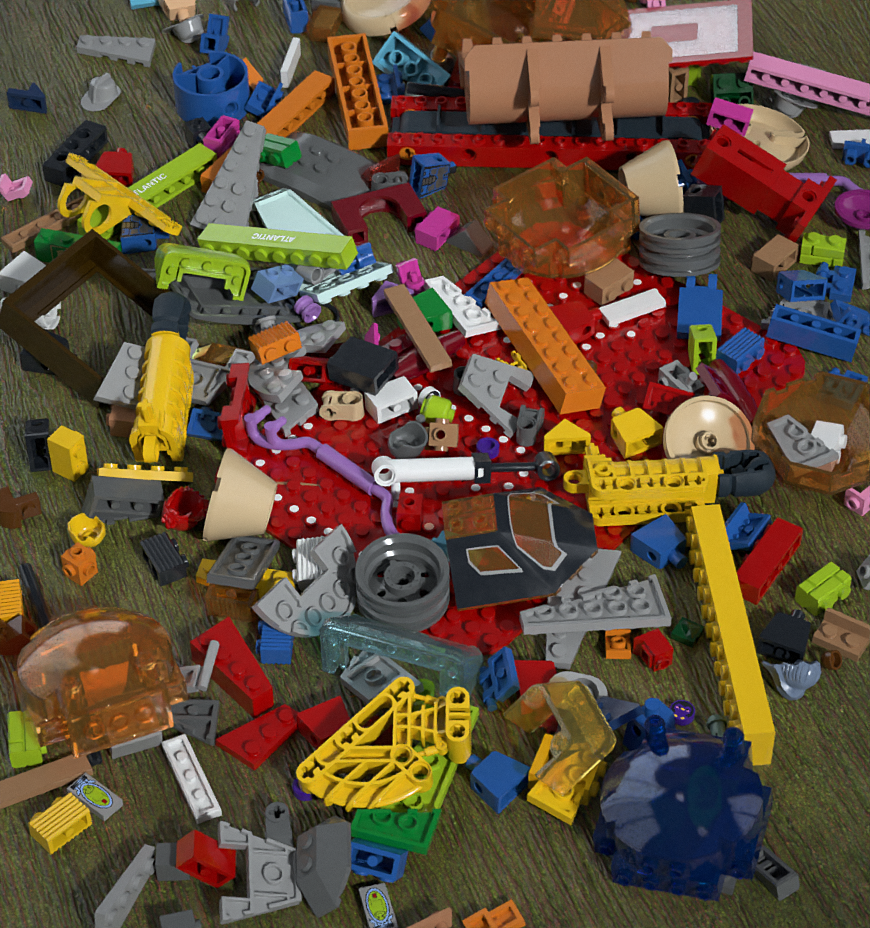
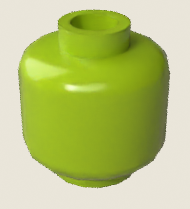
M432 395L428 399H424L420 414L425 416V423L430 424V422L435 423L436 418L449 419L451 423L455 410L452 409V402L449 399Z

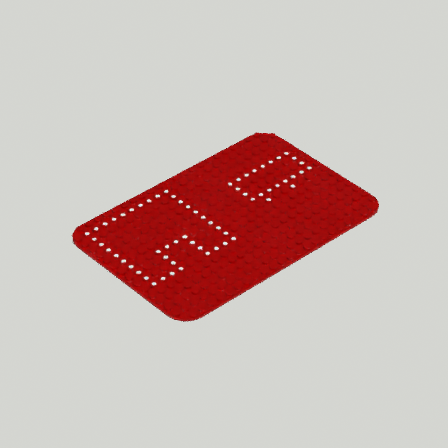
M570 222L534 224L532 228L522 232L455 283L462 290L461 294L464 295L516 250L532 258V265L516 279L529 278L549 307L581 301L590 310L654 288L666 300V307L610 327L603 319L595 321L593 336L576 344L586 360H592L597 364L596 374L606 387L601 406L598 409L560 414L535 377L527 392L508 381L500 408L517 418L519 417L521 405H526V408L545 409L543 425L539 431L536 443L529 447L517 444L516 431L511 438L507 437L503 433L505 429L498 422L494 424L489 419L490 415L482 407L478 409L466 396H459L453 392L454 370L457 367L466 366L472 354L493 360L499 357L500 360L511 364L515 362L511 352L515 350L518 353L503 329L465 338V345L450 357L452 360L451 367L434 372L428 371L417 378L409 380L410 384L417 391V401L420 392L429 386L437 389L440 392V397L449 399L452 402V409L455 410L454 418L449 424H459L458 447H448V451H434V446H429V441H427L423 451L416 458L471 457V453H477V442L482 438L490 437L499 442V454L491 459V463L533 462L534 457L544 451V436L566 419L590 433V443L598 446L600 455L605 454L606 458L611 457L613 462L667 459L663 439L661 445L624 459L611 436V420L613 418V410L618 407H622L626 412L635 408H641L648 414L649 409L643 408L649 382L658 383L659 368L678 360L692 372L688 354V339L677 338L679 288L686 287L685 284L670 276L658 275L644 270L639 265V259L584 229L574 226ZM617 258L634 270L633 287L601 306L584 293L585 276ZM722 305L721 341H717V349L744 327L765 339V352L759 360H754L746 371L738 373L755 399L761 417H763L798 386L805 374V360L795 345L766 337L768 330L761 329L760 325ZM452 323L451 329L438 331L434 333L436 336H440L458 329ZM397 327L381 339L378 345L384 346L391 340L405 334V329ZM699 354L700 360L706 358L705 355ZM336 382L322 384L310 393L318 403L319 411L309 417L301 426L296 424L290 429L291 434L288 437H285L281 430L277 432V435L281 439L311 437L321 444H328L373 476L371 466L377 457L388 456L391 459H396L388 448L390 433L403 427L407 422L416 421V416L420 414L421 406L418 404V408L377 424L365 408L363 391ZM704 386V396H709L708 393L710 391ZM329 390L358 391L363 397L364 417L358 421H329L323 419L319 412L320 407L323 405L322 396L324 392ZM662 413L661 417L648 414L662 425L664 433V428L670 415ZM425 422L421 424L424 428L430 427V424ZM265 429L260 431L262 435L266 436ZM443 430L439 431L438 437L443 439L445 432ZM251 439L249 440L247 455L242 457L275 482H288L287 485L278 484L266 528L268 534L293 550L296 549L297 539L326 537L336 526L342 524L355 547L356 552L353 554L356 563L361 552L370 543L386 536L380 519L382 500L375 495H368L319 460L316 457V453L308 448L285 451L266 449L258 446ZM586 454L554 455L560 466V474L553 481H544L534 471L493 472L491 473V483L474 484L473 480L400 482V492L424 494V513L421 531L397 529L396 512L399 499L393 502V524L399 533L416 534L432 540L433 537L438 538L442 530L462 537L496 532L497 522L494 495L490 494L542 487L588 511L585 493H570L563 487L564 474L566 472L583 470L584 455ZM545 464L542 469L549 468L551 464ZM218 467V469H217L216 476H215V479H214L215 486H216V482H217V479H218V478H217V474H218V471H219V467ZM384 468L379 473L386 474L390 469ZM569 480V481H568L569 483H572V484H577V483H579L578 480ZM300 483L318 484L320 486L301 485ZM391 485L382 486L391 493ZM534 493L511 494L509 496L510 517L517 545L542 566L548 567L550 544L554 545L551 535L548 504L555 502L543 495ZM461 498L464 499V500H458V501H452V502H443V501H449V500H455V499H461ZM626 511L619 512L620 515L630 514ZM643 524L594 525L597 548L615 550ZM498 547L486 548V552L477 566L480 572L519 569ZM449 563L450 600L448 608L438 622L425 630L415 633L437 648L455 656L475 658L494 654L504 646L509 645L523 632L519 620L520 612L546 605L547 595L457 609Z

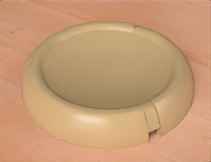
M341 0V17L345 26L356 34L365 33L366 36H383L391 34L390 28L396 27L400 31L414 23L426 11L431 0Z
M738 104L754 109L746 135L743 137L786 163L785 171L796 167L803 161L809 150L808 136L803 137L805 131L797 122L771 108L753 104ZM710 125V135L714 129L719 130V128L711 127Z

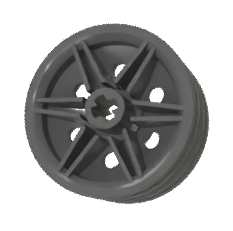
M665 213L648 217L639 224V242L641 244L639 246V265L644 270L663 276L688 277L706 274L719 267L721 224L714 218L694 213Z
M397 533L373 541L359 555L355 568L357 603L361 614L370 624L389 633L410 634L431 627L445 614L450 600L449 563L445 553L436 543L416 534Z

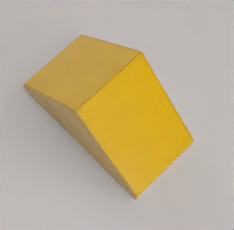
M564 419L544 436V451L551 452L553 455L585 454V447L589 446L591 435Z

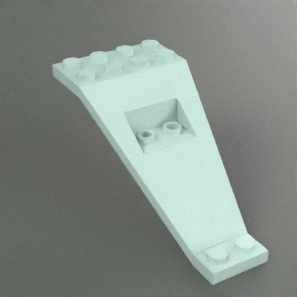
M282 188L258 197L253 201L252 211H257L267 229L344 236L291 189ZM379 261L342 276L339 274L338 269H336L334 273L327 276L318 285L303 280L299 294L301 297L309 295L313 302L326 304L331 302V298L337 295L338 297L346 296L354 288L362 289L369 286L371 281H382L388 278L387 275L393 273L394 270L392 264ZM287 264L296 271L298 265Z

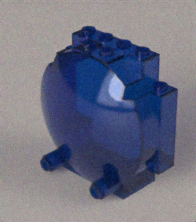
M656 714L650 715L644 722L645 736L639 749L623 752L610 766L605 775L600 794L601 812L593 833L594 850L596 853L614 856L611 863L613 883H618L622 886L645 888L649 891L657 890L677 896L685 895L705 901L719 902L726 875L737 879L753 880L773 805L772 787L762 786L759 774L753 771L752 741L744 740V734L739 728L729 727L723 733V737L666 728L665 720L661 716Z

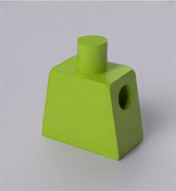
M710 324L689 326L688 354L692 372L699 375L695 368L701 362L709 366L712 361L716 360L717 337ZM699 354L705 355L706 358L700 360Z

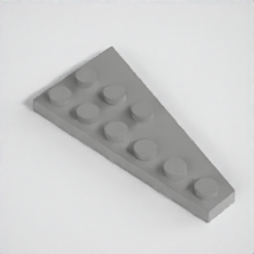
M552 544L549 546L548 567H552L562 554ZM597 549L554 594H547V605L551 607L560 605L561 600L567 598L571 601L581 599L582 594L606 588L622 551ZM586 632L546 633L545 661L554 662L556 669L570 670Z
M656 574L648 576L646 581L639 582L637 579L629 581L628 586L621 588L610 586L585 593L578 600L571 601L567 598L561 600L560 605L551 607L546 604L520 612L519 618L523 635L671 626V615Z

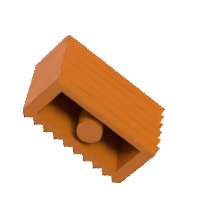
M288 321L281 322L280 325L277 324L272 328L269 327L268 330L265 329V331L257 332L256 335L253 334L252 337H248L251 352L254 353L261 365L302 348L299 333Z

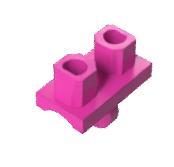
M416 258L408 261L404 260L395 265L400 285L404 284L407 288L413 289L414 296L425 291L423 287L425 281L421 276Z

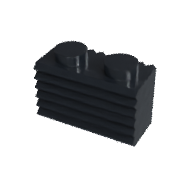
M163 532L162 534L159 533L158 536L154 535V537L141 540L142 558H144L160 587L187 577L186 568L189 567V563L185 554L180 555L179 546L175 538L170 539L168 534Z

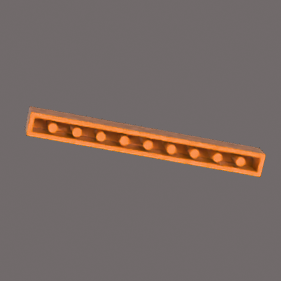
M314 70L292 92L284 97L279 104L273 107L267 115L261 118L257 124L265 127L266 134L270 133L286 138L335 94L334 77ZM231 148L226 150L218 160L200 175L202 192H208Z

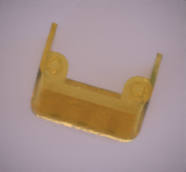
M577 680L535 684L528 688L503 713L506 718L530 735L554 714L562 729L551 740L550 751L554 757L535 773V776L562 796L605 758L616 744V736L588 687Z

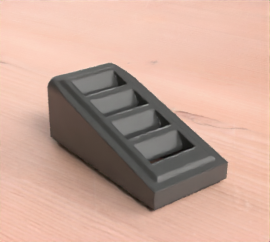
M762 846L743 858L747 867L779 901L800 888L798 873L766 846ZM765 858L767 859L765 862L761 863L760 865L757 864V863H759L760 861L764 860Z

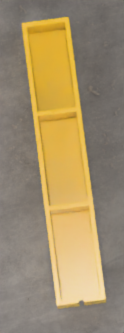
M720 504L691 506L690 516L686 517L687 530L689 531L685 533L686 547H690V565L694 564V583L698 582L699 585L697 586L698 601L703 603L701 605L702 619L707 620L705 631L706 637L711 638L710 655L715 657L716 660L714 662L715 676L720 677L718 682L719 694L724 696L725 699L723 701V712L725 716H729L727 723L728 734L734 738V741H732L733 756H738L740 767L771 764L775 728Z

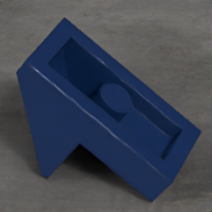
M35 82L31 84L28 90L8 89L9 109L44 114L48 112L45 95Z

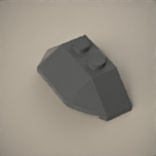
M336 815L297 836V883L313 913L320 918L339 907L341 902L339 897L346 887L351 871V823Z

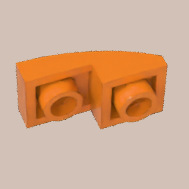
M630 629L605 630L606 659H631Z

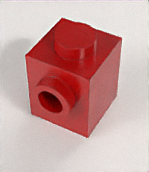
M400 492L396 512L397 529L421 531L424 513V494Z

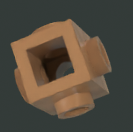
M436 418L435 423L430 422V427L425 428L428 434L429 446H434V451H448V447H458L459 424H449V419ZM441 430L445 432L443 439L438 437V433Z

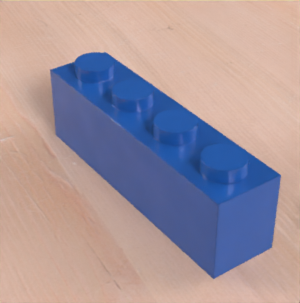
M776 304L766 337L851 362L862 329Z

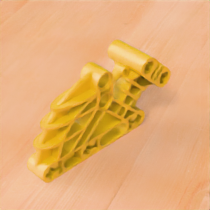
M404 676L395 679L298 766L296 775L299 788L304 793L314 794L323 799L326 806L336 804L346 807L345 810L348 813L357 808L379 809L382 806L400 802L417 792L424 793L429 791L433 786L432 768L422 756L428 757L435 754L442 756L448 752L449 759L456 764L467 762L471 756L469 693L463 687H453L447 692L446 697L423 696L416 694L412 679ZM416 699L434 706L426 709L425 704H423L420 711L413 712V705ZM390 708L372 726L362 728L381 709ZM393 724V746H369ZM412 739L421 741L422 747H425L424 750L416 752L412 748ZM426 742L432 743L434 745L426 747ZM400 757L408 758L406 762L397 761ZM338 773H349L344 779L335 776ZM368 773H378L369 782H359ZM418 774L427 775L424 779L415 778Z

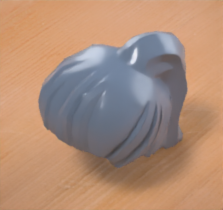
M798 659L794 664L761 662L771 673L778 692L787 700L800 699L807 689L816 684L821 675V666L818 661L807 662Z

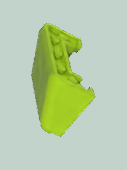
M164 243L157 248L154 259L157 288L168 290V286L172 281L181 282L183 273L225 279L224 289L231 290L232 300H244L251 270L249 262L239 255L173 243Z

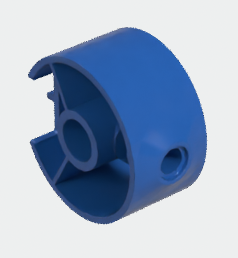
M208 51L209 62L198 67L192 65V69L185 72L182 71V64L180 62L175 66L173 70V85L176 111L185 122L203 117L212 128L223 115L241 120L248 113L245 110L250 99L248 68L239 57L222 51Z

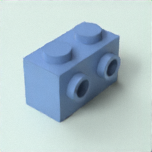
M285 264L258 271L254 276L251 289L267 303H272L297 296L304 278L294 271L293 267Z

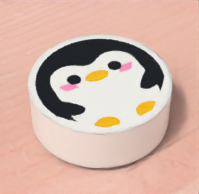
M432 386L424 388L419 394L418 404L422 407L425 398L428 399L432 395L440 397V392Z

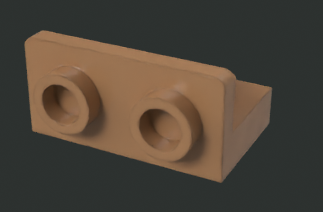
M827 608L824 620L813 635L812 643L828 650H838L842 656L858 662L870 643V625L839 611Z

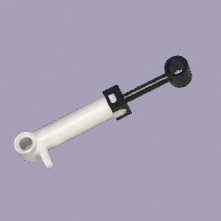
M548 451L538 453L534 457L533 462L491 463L488 453H471V457L391 459L388 456H380L372 462L371 466L377 484L385 487L391 485L393 500L399 499L400 482L473 480L474 484L491 483V473L526 471H534L544 481H553L560 474V466L555 456ZM545 464H551L549 468L542 469ZM384 468L390 469L386 474L379 473Z

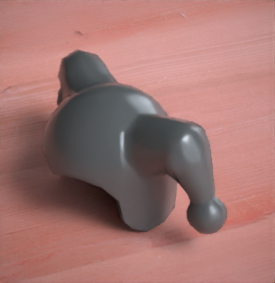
M417 415L416 421L407 422L403 427L390 433L388 448L396 459L416 458L423 451L428 441L427 431L421 425L425 422L424 415Z

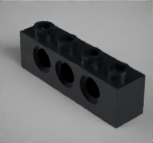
M85 120L78 126L65 142L43 163L42 170L45 181L62 187L64 183H70L80 172L66 163L68 154H77V157L80 155L89 163L108 143L106 126L89 120Z

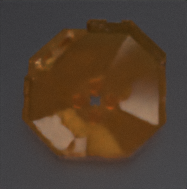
M822 371L814 374V379L805 382L801 378L786 383L785 389L776 391L774 387L767 389L753 420L751 441L758 451L766 453L771 458L775 466V473L784 484L826 495H833L870 482V385L868 382ZM789 414L807 428L810 434L817 420L844 425V435H847V444L845 449H841L839 464H835L831 472L790 461L786 456H783L779 446L768 430L767 423Z

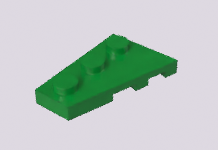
M357 809L351 824V836L427 855L441 817L442 809H432V812H418V809H408L407 812H392L390 809Z

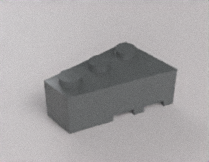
M92 476L82 512L89 518L97 516L103 523L107 522V525L115 524L114 521L129 519V522L157 518L160 516L164 504L161 481Z

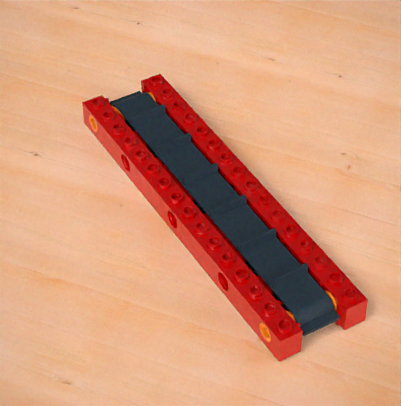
M392 96V133H388L387 161L388 165H412L413 155L440 153L449 162L453 161L456 166L619 170V167L659 142L668 140L673 146L677 160L682 159L687 170L694 169L695 166L692 163L698 154L702 155L700 152L701 147L706 140L710 142L708 140L710 137V125L706 123L712 103L668 102L665 116L613 118V141L602 140L597 119L540 122L541 127H539L540 143L530 144L526 122L469 125L465 97Z

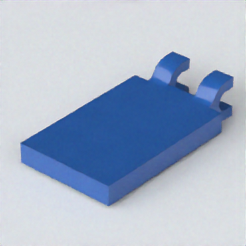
M709 274L708 287L695 286L696 276H688L686 287L679 288L677 338L689 339V326L710 324L714 329L717 341H721L723 290L717 289V274Z

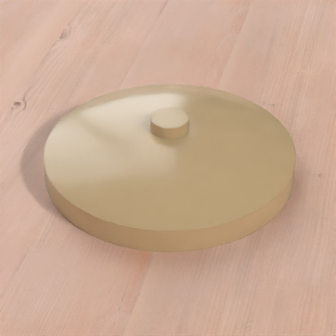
M698 396L682 403L668 418L663 433V445L667 459L712 456L713 452L723 451L728 454L730 451L755 449L753 430L746 416L734 404L716 396Z

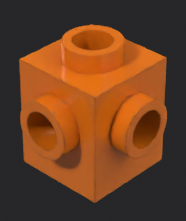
M77 542L61 555L64 575L80 586L84 585L98 573L96 554L90 547H85Z

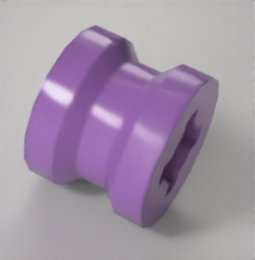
M305 295L295 303L294 311L298 315H302V319L306 323H310L320 315L321 306L313 303V299L309 295Z

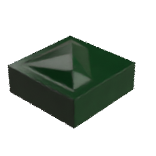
M682 617L672 631L671 639L693 648L704 633L705 626Z

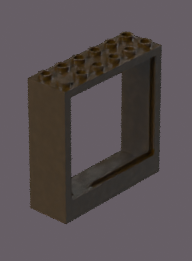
M91 229L3 300L0 311V329L98 409L104 402L93 399L104 378L35 321L42 315H46L96 273H99L152 317L155 298L170 291L157 288L156 280L95 230Z

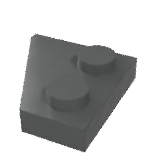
M168 699L165 718L166 725L204 743L215 745L220 709L219 700Z

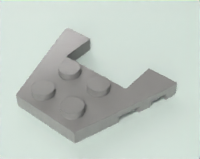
M186 337V341L191 348L190 361L194 372L191 402L209 406L228 387L226 374L230 373L231 364H251L255 359L254 353L236 348L226 366L198 361L191 358L199 344L196 339Z
M472 354L466 365L458 390L478 409L482 407L490 415L489 419L494 424L498 422L505 429L503 433L511 438L516 431L518 418L500 408L508 381L527 392L531 387L534 375L531 371Z
M220 821L218 824V848L246 850L247 898L221 897L219 901L220 924H227L299 905L302 896L301 889L297 883V849L269 838L266 840L252 835L251 831L246 829L238 830L229 826L230 823Z

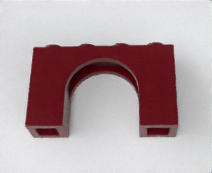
M409 182L331 202L334 223L344 236L353 237L356 246L368 242V226L363 218L371 213L387 212L397 216L407 233L414 231L416 225L419 222H423L427 217V211Z

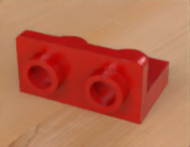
M649 382L643 408L649 409L648 414L661 417L662 413L671 415L682 403L694 398L695 393Z

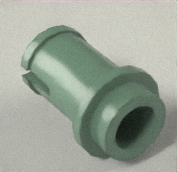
M720 714L710 716L706 723L707 729L711 732L713 746L716 749L724 748L722 741H724L726 747L730 744L725 728L727 722Z

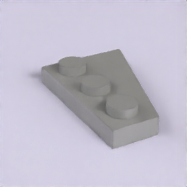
M127 342L123 343L93 400L136 410V406L139 403L138 392L141 389L140 379L143 376L142 366L145 361L144 346Z
M789 414L767 423L768 430L795 477L839 459L838 452L834 449L830 450L821 439L812 436L807 431V428Z

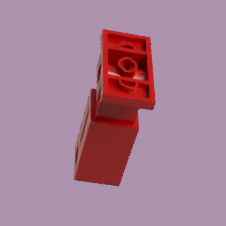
M725 124L719 130L714 129L708 139L710 142L706 140L700 149L702 155L698 154L692 165L695 167L691 174L707 185L722 186L724 196L752 214L759 210L778 222L776 229L785 234V238L796 243L837 179L830 175L826 182L821 181L819 185L809 178L804 183L784 170L787 165L786 163Z

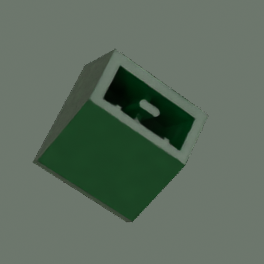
M746 73L713 74L710 77L711 102L713 104L716 97L735 104L754 105L753 83L744 81Z

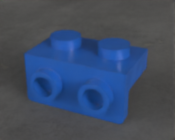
M259 81L245 110L263 118L277 105L276 102H280L284 93L281 91L283 83L280 82L277 89Z
M837 299L830 304L836 322L862 329V334L870 335V314L868 311Z
M741 502L725 522L731 550L751 552L756 540L762 537L768 524L771 525L772 519L770 514L749 513L747 504Z

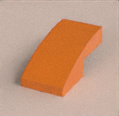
M512 899L489 912L485 907L462 920L465 928H521L526 925Z

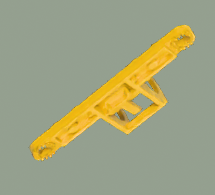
M73 153L68 154L66 163L79 171L82 177L75 176L72 184L64 183L57 202L58 211L62 216L70 218L83 213L81 224L85 232L87 233L93 229L98 234H102L135 212L137 216L149 220L148 223L154 227L160 228L172 235L178 236L180 234L182 226L177 222L174 223L173 220L171 221V218L94 164L88 163L84 157H80V155L77 157V154ZM76 188L83 191L85 194L81 204L73 210H67L66 200L69 194ZM101 205H108L109 213L106 220L98 227H91L90 218L95 209Z

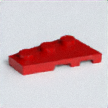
M284 704L215 739L216 746L255 771L298 730L296 714L299 712Z

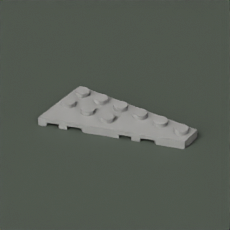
M246 120L190 223L193 229L203 232L209 223L249 227L248 219L254 201L257 184L256 176L260 168L259 159L260 154L263 152L266 135L264 126Z

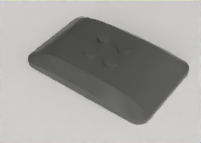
M302 131L292 132L286 137L298 141L302 154L301 158L293 162L290 167L283 168L266 162H259L260 169L264 172V181L281 189H291L299 197L330 211L332 201L371 192L373 174L389 172L385 167L349 148Z
M250 267V277L243 301L232 300L231 290L224 289L225 279L183 273L181 282L174 280L169 284L174 293L182 294L191 305L189 315L203 322L221 325H255L258 319L273 315L276 317V324H281V322L284 323L285 321L289 323L302 321V315L295 316V301L292 297L267 303L251 289L256 273L266 268Z

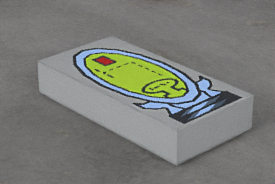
M87 773L83 774L67 788L68 793L71 792L86 808L103 821H106L123 806L121 798Z
M385 883L358 888L368 928H398Z

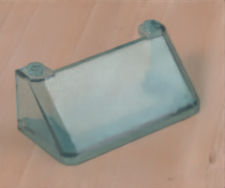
M356 614L326 618L320 627L322 671L331 674L335 673L338 666L346 669L349 663V646L440 671V696H445L453 687H463L467 690L470 697L479 677V670L483 667V654L475 646L453 642L364 618Z

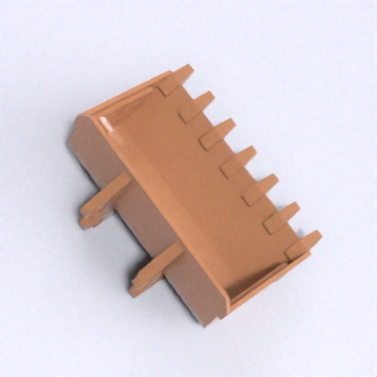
M642 31L641 38H622L620 32H612L611 39L592 40L591 34L585 33L582 34V40L562 41L561 35H552V42H532L531 36H523L522 43L503 44L501 37H494L492 44L474 46L471 39H463L462 51L458 52L460 86L465 88L468 124L526 122L530 144L540 143L539 127H541L540 122L597 119L602 140L613 141V118L665 116L667 112L669 62H673V49L662 37H652L650 31Z

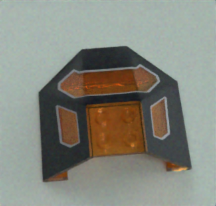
M542 487L442 501L445 540L458 611L556 596L561 591V586L567 580L571 581L579 573L589 557L593 558L598 553L592 513Z

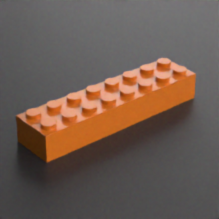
M366 34L327 37L328 58L332 76L335 80V90L348 148L351 150H361L387 146L388 124Z
M520 278L490 282L485 300L486 306L498 321L517 352L521 355L560 414L600 408L606 387L530 279Z

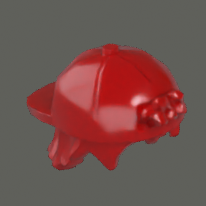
M181 486L179 489L174 490L164 502L161 521L165 523L166 529L172 528L176 531L191 530L199 522L206 519L209 501L204 499V495H200L199 491H194L189 486L185 488Z

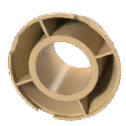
M670 141L659 142L619 167V188L626 211L644 217L665 213H683L682 187H679L677 174H680V170Z
M227 448L219 467L218 479L215 489L212 491L203 530V540L205 541L264 534L277 491V482L236 451Z

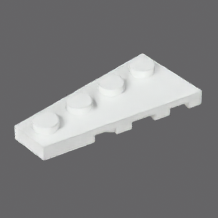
M444 276L424 280L425 284L423 287L425 290L433 287L452 310V323L465 338L502 329L498 321L491 316V312L488 309L478 307L476 300L461 294L462 290Z

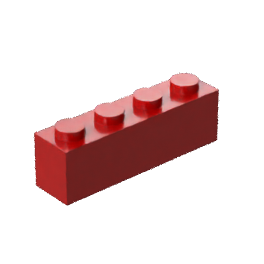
M779 517L776 518L772 525L768 524L762 539L756 540L750 555L746 554L742 560L741 567L738 570L736 569L744 600L755 605L759 603L801 545L802 527Z

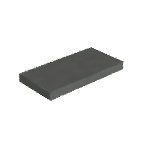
M253 536L231 538L207 574V583L255 590L278 552L280 541Z

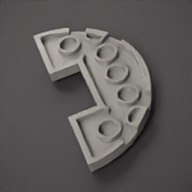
M327 320L324 323L297 330L302 348L269 363L261 365L255 357L250 365L248 381L254 394H259L261 399L269 402L282 403L303 379L301 370L289 369V359L303 357L307 352L326 353L346 330L344 321L334 322V320Z
M342 524L336 526L309 552L323 573L300 595L285 577L252 607L257 615L267 624L287 635L309 638L334 630L349 617L357 602V598H355L356 562L353 554L356 550Z

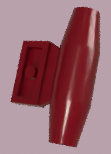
M459 330L437 336L449 357H452L466 343L463 334ZM407 332L382 346L397 351L399 369L390 378L389 382L405 376L409 381L430 371Z
M722 359L712 361L709 366L701 362L695 368L700 375V382L709 389V396L720 397L738 407L748 419L753 432L762 427L763 419L755 399L739 375Z

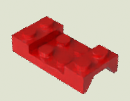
M249 363L231 364L230 373L226 374L227 386L231 387L232 390L230 393V406H223L222 414L218 416V428L223 430V447L233 449L241 456L247 455L250 440L246 431L244 416L255 412L257 395L250 392L247 381L250 368Z

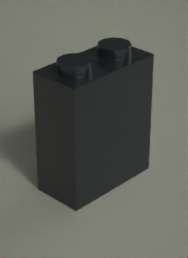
M350 336L327 362L329 380L376 396L399 369L397 351Z

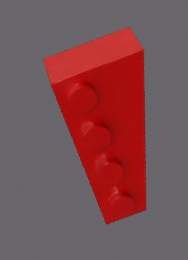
M230 616L190 641L192 661L203 667L210 641L216 640L219 642V649L210 678L254 719L274 706L272 685Z

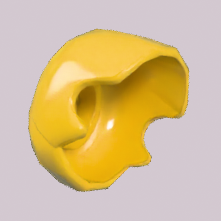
M80 513L72 517L68 522V533L74 544L79 542L83 546L91 548L102 542L106 535V527L97 516L89 518L85 513Z

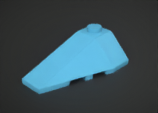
M395 31L392 32L372 61L385 74H393V65H397L398 72L402 71L403 80L413 83L445 86L452 76L417 46Z

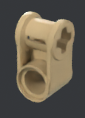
M329 390L324 392L322 396L323 405L320 407L319 412L323 419L329 421H358L364 417L363 397L358 391Z

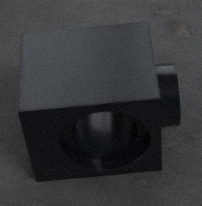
M203 117L185 122L186 142L191 148L199 143L204 145L203 138L211 130L210 125Z

